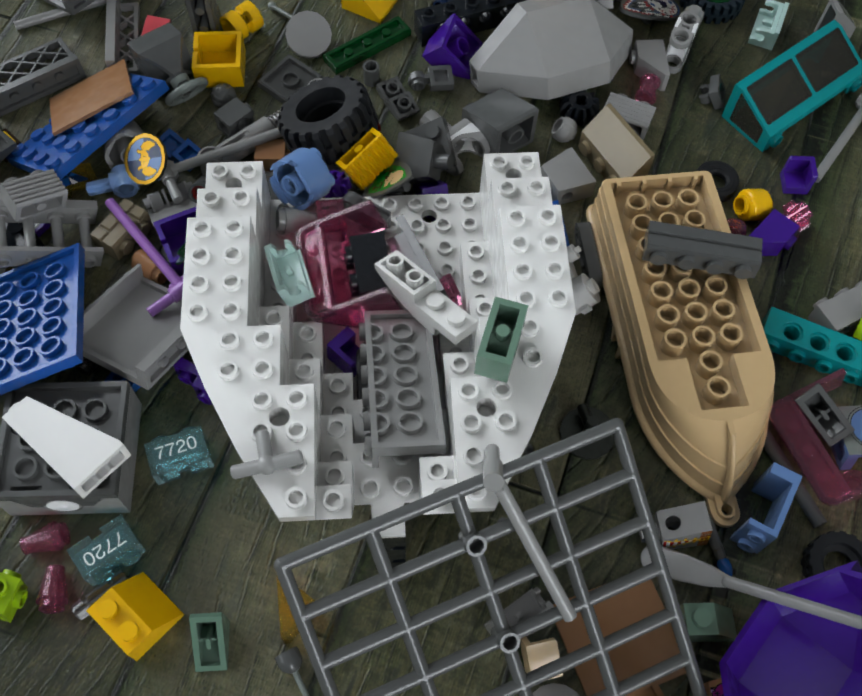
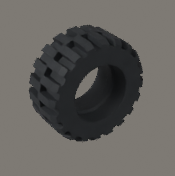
M335 75L334 78L329 76L323 77L322 80L310 82L306 87L302 86L298 89L297 93L291 94L288 97V102H284L278 115V129L290 152L298 148L310 149L314 147L321 153L322 160L327 167L328 165L336 166V162L372 127L377 130L379 123L378 116L364 85L352 77L346 76L344 78L341 75Z

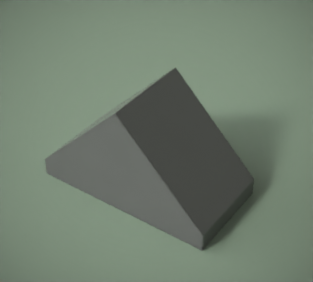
M819 383L794 400L803 419L829 447L855 430Z

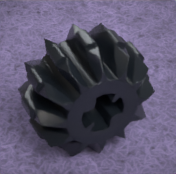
M586 90L565 95L559 104L560 117H570L577 125L584 129L586 124H589L600 112L599 98L594 96V92L588 93Z

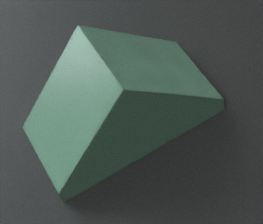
M223 612L190 614L189 622L195 672L227 670L230 621Z

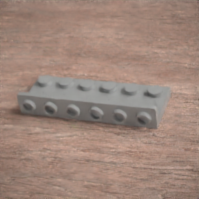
M408 310L364 311V323H359V341H365V344H360V362H366V365H361V383L368 384V388H362L363 407H369V411H363L364 431H370V436H364L365 456H372V468H379V456L446 453V440L432 333L418 322Z

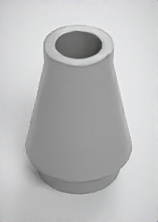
M286 206L276 211L277 231H283L284 234L316 228V212H307Z

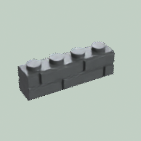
M650 220L644 237L642 260L650 261L654 265H676L683 270H691L693 268L706 270L709 274L713 275L725 273L735 275L739 279L755 278L762 264L763 238Z

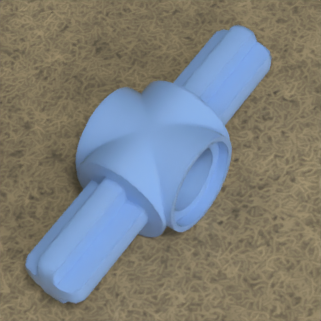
M119 164L111 169V172L108 173V178L87 182L86 190L89 196L113 191L114 195L120 198H130L137 194L142 184H137L131 180L126 172L125 164Z

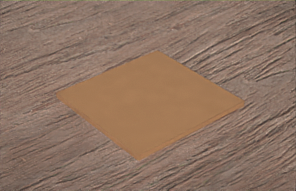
M125 59L49 98L52 134L54 136L134 94Z
M651 579L593 605L603 637L665 609ZM578 612L577 617L571 622H565L563 619L555 623L568 654L591 644L581 612ZM670 622L610 650L608 653L617 680L620 682L679 654L680 651ZM596 658L574 667L586 696H591L606 689ZM683 667L656 680L657 684H663L686 674L685 668Z

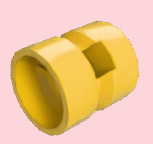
M245 0L235 7V11L230 10L219 19L223 31H242L243 39L247 38L249 33L256 32L264 25L260 11L249 0Z

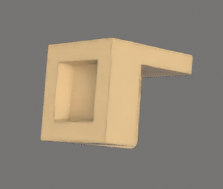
M527 637L520 639L526 673L560 658L558 643L555 638L530 643ZM561 673V674H559V675H557V676H555V677H553V678L561 677V676H563V673Z

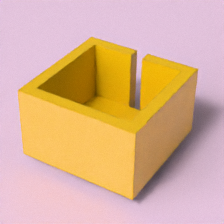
M242 31L194 32V51L192 53L191 67L194 79L205 77L208 80L206 88H213L220 83H227L232 87H244L246 49Z

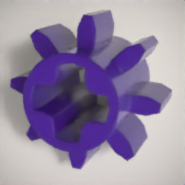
M331 170L329 172L333 175L335 184L324 197H343L348 192L347 189L352 188L350 179L345 176L344 172L340 173L337 170Z

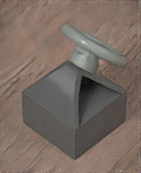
M170 22L127 43L141 76L165 80L169 88L173 87L174 90L165 98L166 105L176 106L184 103L207 87L208 80L205 77L190 80V78L194 77L191 68L192 59L182 33Z

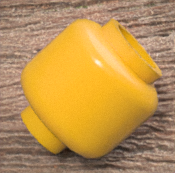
M762 188L743 189L738 193L733 202L734 212L742 221H762L771 213L773 208L771 195Z

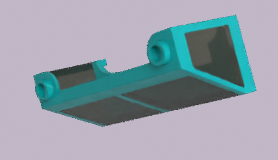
M836 20L831 21L736 83L722 117L756 148L764 152L769 147L775 148L783 140L782 134L786 129L843 90L846 94L851 91L853 93L862 86V60L842 25Z

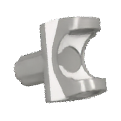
M692 4L687 6L684 12L679 15L672 30L666 56L668 62H672L677 66H669L671 74L681 71L704 17V11L698 5Z
M431 109L423 115L419 125L442 116ZM466 118L453 126L447 122L457 165L451 170L445 171L453 176H458L464 170L462 162L457 157L459 153L471 152L480 157L490 153V146L486 137Z

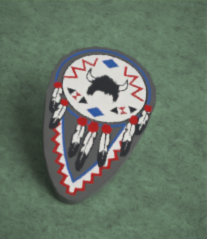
M622 0L619 5V10L622 13L640 18L645 25L650 24L653 20L673 21L678 19L681 14L680 7L674 0Z

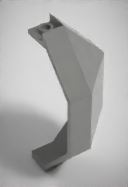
M527 0L519 2L469 60L471 83L480 93H491L503 88L517 97L550 100L608 84L629 56L630 50H632L633 29L596 0Z

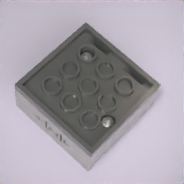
M128 381L30 383L6 393L2 416L8 412L13 404L20 402L28 396L120 440L131 456L83 499L2 418L0 426V508L10 516L131 512L142 403Z

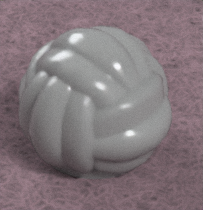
M560 117L552 127L551 133L553 138L561 143L573 140L577 134V123L570 117Z

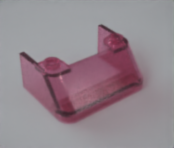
M371 200L307 223L296 234L297 250L300 249L316 296L303 302L304 310L314 322L359 329V323H364V311L404 310L386 287L352 299L349 274L344 258V247L349 246V236L379 232L388 228L387 222Z
M844 368L777 400L772 405L769 417L818 499L828 506H838L861 499L862 472L859 470H849L842 474L840 473L794 400L818 383L821 384L826 392L841 386L846 375Z

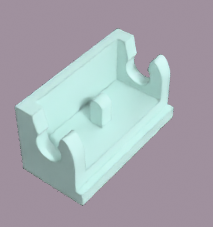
M766 0L765 5L773 7L774 10L770 11L760 8L748 40L749 44L772 51L789 6L788 2L781 3L775 0Z
M285 239L284 245L286 249L278 251L270 243L264 246L276 291L286 305L292 307L316 296L301 250H297L290 240Z

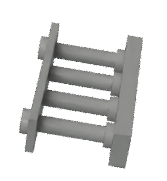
M0 198V268L22 266L66 248L62 224H79L81 245L85 249V267L101 266L104 248L93 247L92 239L89 235L91 233L90 224H95L97 201L67 200L64 208L61 207L59 210H51L49 213H41L39 216L35 215L29 219L25 218L16 222ZM5 223H23L25 246H7ZM34 223L51 224L54 247L36 246Z

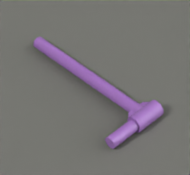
M109 198L105 201L107 208L171 283L169 284L168 293L146 308L149 314L154 317L172 303H177L182 299L184 275L180 277L114 198Z

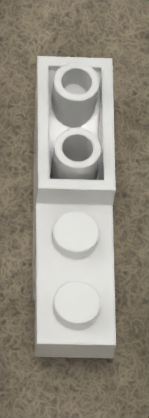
M395 250L374 264L376 271L395 297L434 336L441 333L456 345L477 330L478 321L436 289V280L398 250Z

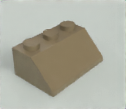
M611 103L607 104L582 130L578 145L582 155L590 160L594 169L605 179L647 176L655 157L651 149Z

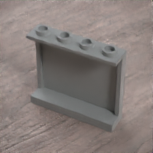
M138 263L84 310L83 357L149 390L189 350L180 330L182 299L177 303H172L152 317L146 308L166 295L168 288L145 278L142 266Z

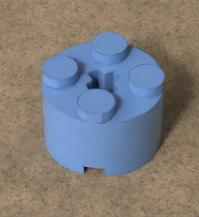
M314 147L310 149L298 148L273 163L270 170H273L270 184L274 193L283 204L290 203L294 206V209L305 210L326 196L335 184V179L322 160L321 153Z

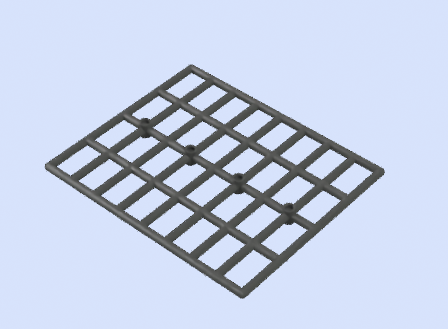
M620 418L611 419L503 464L504 479H508L531 468L534 469L545 503L522 513L529 525L547 517L550 518L560 551L547 556V559L553 570L563 565L566 566L576 597L571 599L570 602L576 613L581 612L591 644L525 673L518 653L520 639L563 620V617L556 606L512 627L508 624L498 594L540 575L534 564L531 563L493 580L484 555L487 543L515 532V529L508 518L480 531L476 530L465 496L485 488L483 485V473L286 554L274 561L275 572L323 695L340 696L330 671L331 668L402 637L414 671L359 696H396L420 685L424 696H439L434 678L499 648L504 653L513 680L479 696H514L517 694L518 696H533L531 687L593 658H596L606 689L591 696H625L683 667L685 668L693 696H707L624 422ZM613 435L623 469L558 497L547 462ZM627 483L638 517L573 545L563 510ZM451 502L461 530L458 540L392 568L380 532ZM642 530L652 563L588 591L578 558ZM366 538L379 574L305 605L291 569ZM467 552L471 558L480 586L410 617L398 582ZM657 577L666 609L603 637L593 605ZM384 588L397 623L324 654L311 619ZM485 600L494 625L491 630V636L427 664L416 630ZM671 622L680 653L618 682L608 651Z

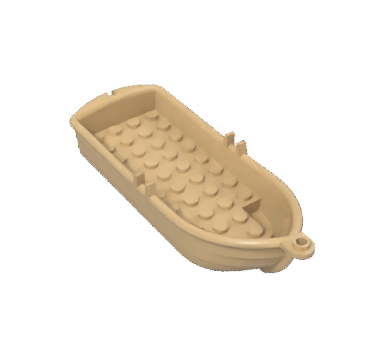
M694 171L605 179L598 189L594 204H591L586 209L587 222H590L602 270V283L613 323L611 341H617L618 344L615 358L622 361L633 410L643 433L662 461L678 478L706 498L707 508L714 523L724 528L732 527L740 518V509L735 495L755 469L765 445L775 385L773 356L747 279H739L731 274L720 273L713 275L709 274L706 270L694 268L683 270L676 265H654L650 261L642 260L644 237L650 220L731 233L712 174L708 171Z

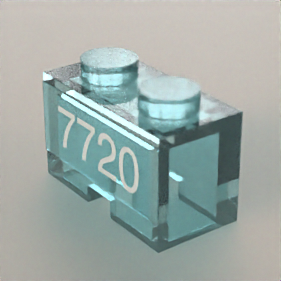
M201 426L186 427L180 433L171 436H158L151 442L144 444L151 475L158 485L181 478L180 472L189 469L194 474L215 467L207 437Z
M122 515L99 528L102 534L93 540L87 536L67 549L83 579L93 587L102 584L106 580L109 581L114 572L123 566L127 567L136 563L141 558V554L146 552L136 533Z

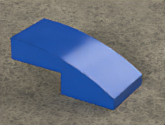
M170 128L159 137L166 147L167 159L174 163L195 157L201 150L191 140L187 139L185 141Z

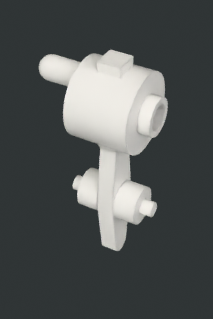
M571 244L567 246L576 309L575 315L580 313L585 315L593 310L592 306L600 302L598 293L600 289L593 278H589L584 273L579 276L577 275L573 262L580 258L579 252L582 250L580 246L575 247Z

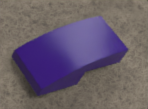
M181 357L173 365L178 379L187 385H192L197 398L201 402L212 405L195 364Z

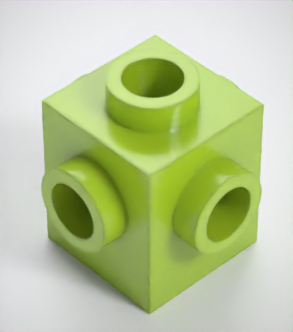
M4 569L2 573L0 572V620L11 623L17 609H21L27 600L28 587L21 579L22 575L8 569Z

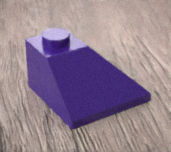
M454 13L428 40L422 57L431 66L451 65L453 76L470 79L469 60L483 43Z

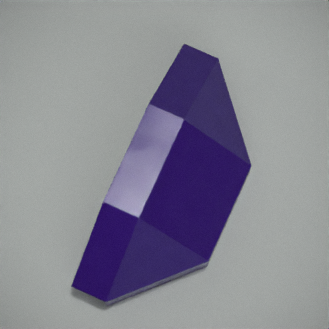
M858 560L775 589L862 616V568ZM762 599L719 662L724 696H862V629L850 627Z

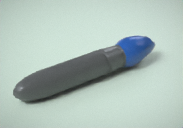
M709 514L713 531L708 541L717 560V567L727 575L732 576V565L726 558L721 539Z

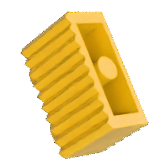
M372 127L336 164L360 190H364L380 172H383L384 169L393 164L394 158H397L398 154L382 133Z

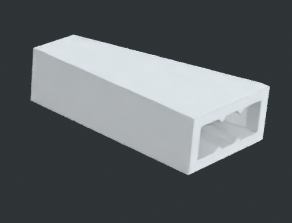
M28 396L20 402L13 404L8 412L2 416L9 426L83 499L131 456L120 440Z

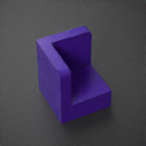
M790 156L780 172L783 194H808L818 178L815 157Z
M347 326L327 344V358L344 373H353L354 378L356 376V352L360 347L355 344L356 333Z

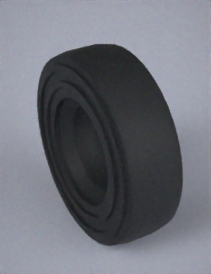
M708 161L697 169V171H708L712 175L724 180L725 186L716 188L721 203L728 201L734 196L739 186V176L732 166L722 161Z

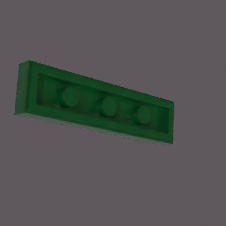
M397 16L323 54V61L337 75L411 36V29Z

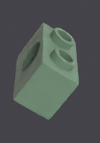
M495 296L476 356L474 374L505 383L508 382L529 305Z

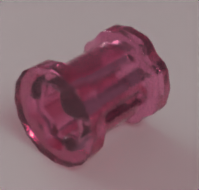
M651 73L641 76L639 81L640 89L636 91L635 100L646 101L650 105L654 104L657 97L655 92L661 83L660 78Z

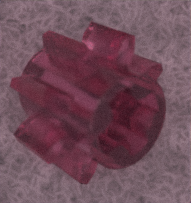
M791 200L782 206L784 209L783 215L800 226L799 232L811 226L809 219L813 217V214L805 202L795 203L794 200Z

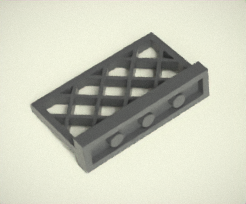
M61 37L0 63V82L3 78L9 79L7 83H0V117L86 78L78 57L70 51ZM60 47L58 52H51L52 50ZM34 58H38L36 62H29ZM46 59H53L51 63H44ZM12 68H16L14 72H7ZM24 69H31L29 73H22Z

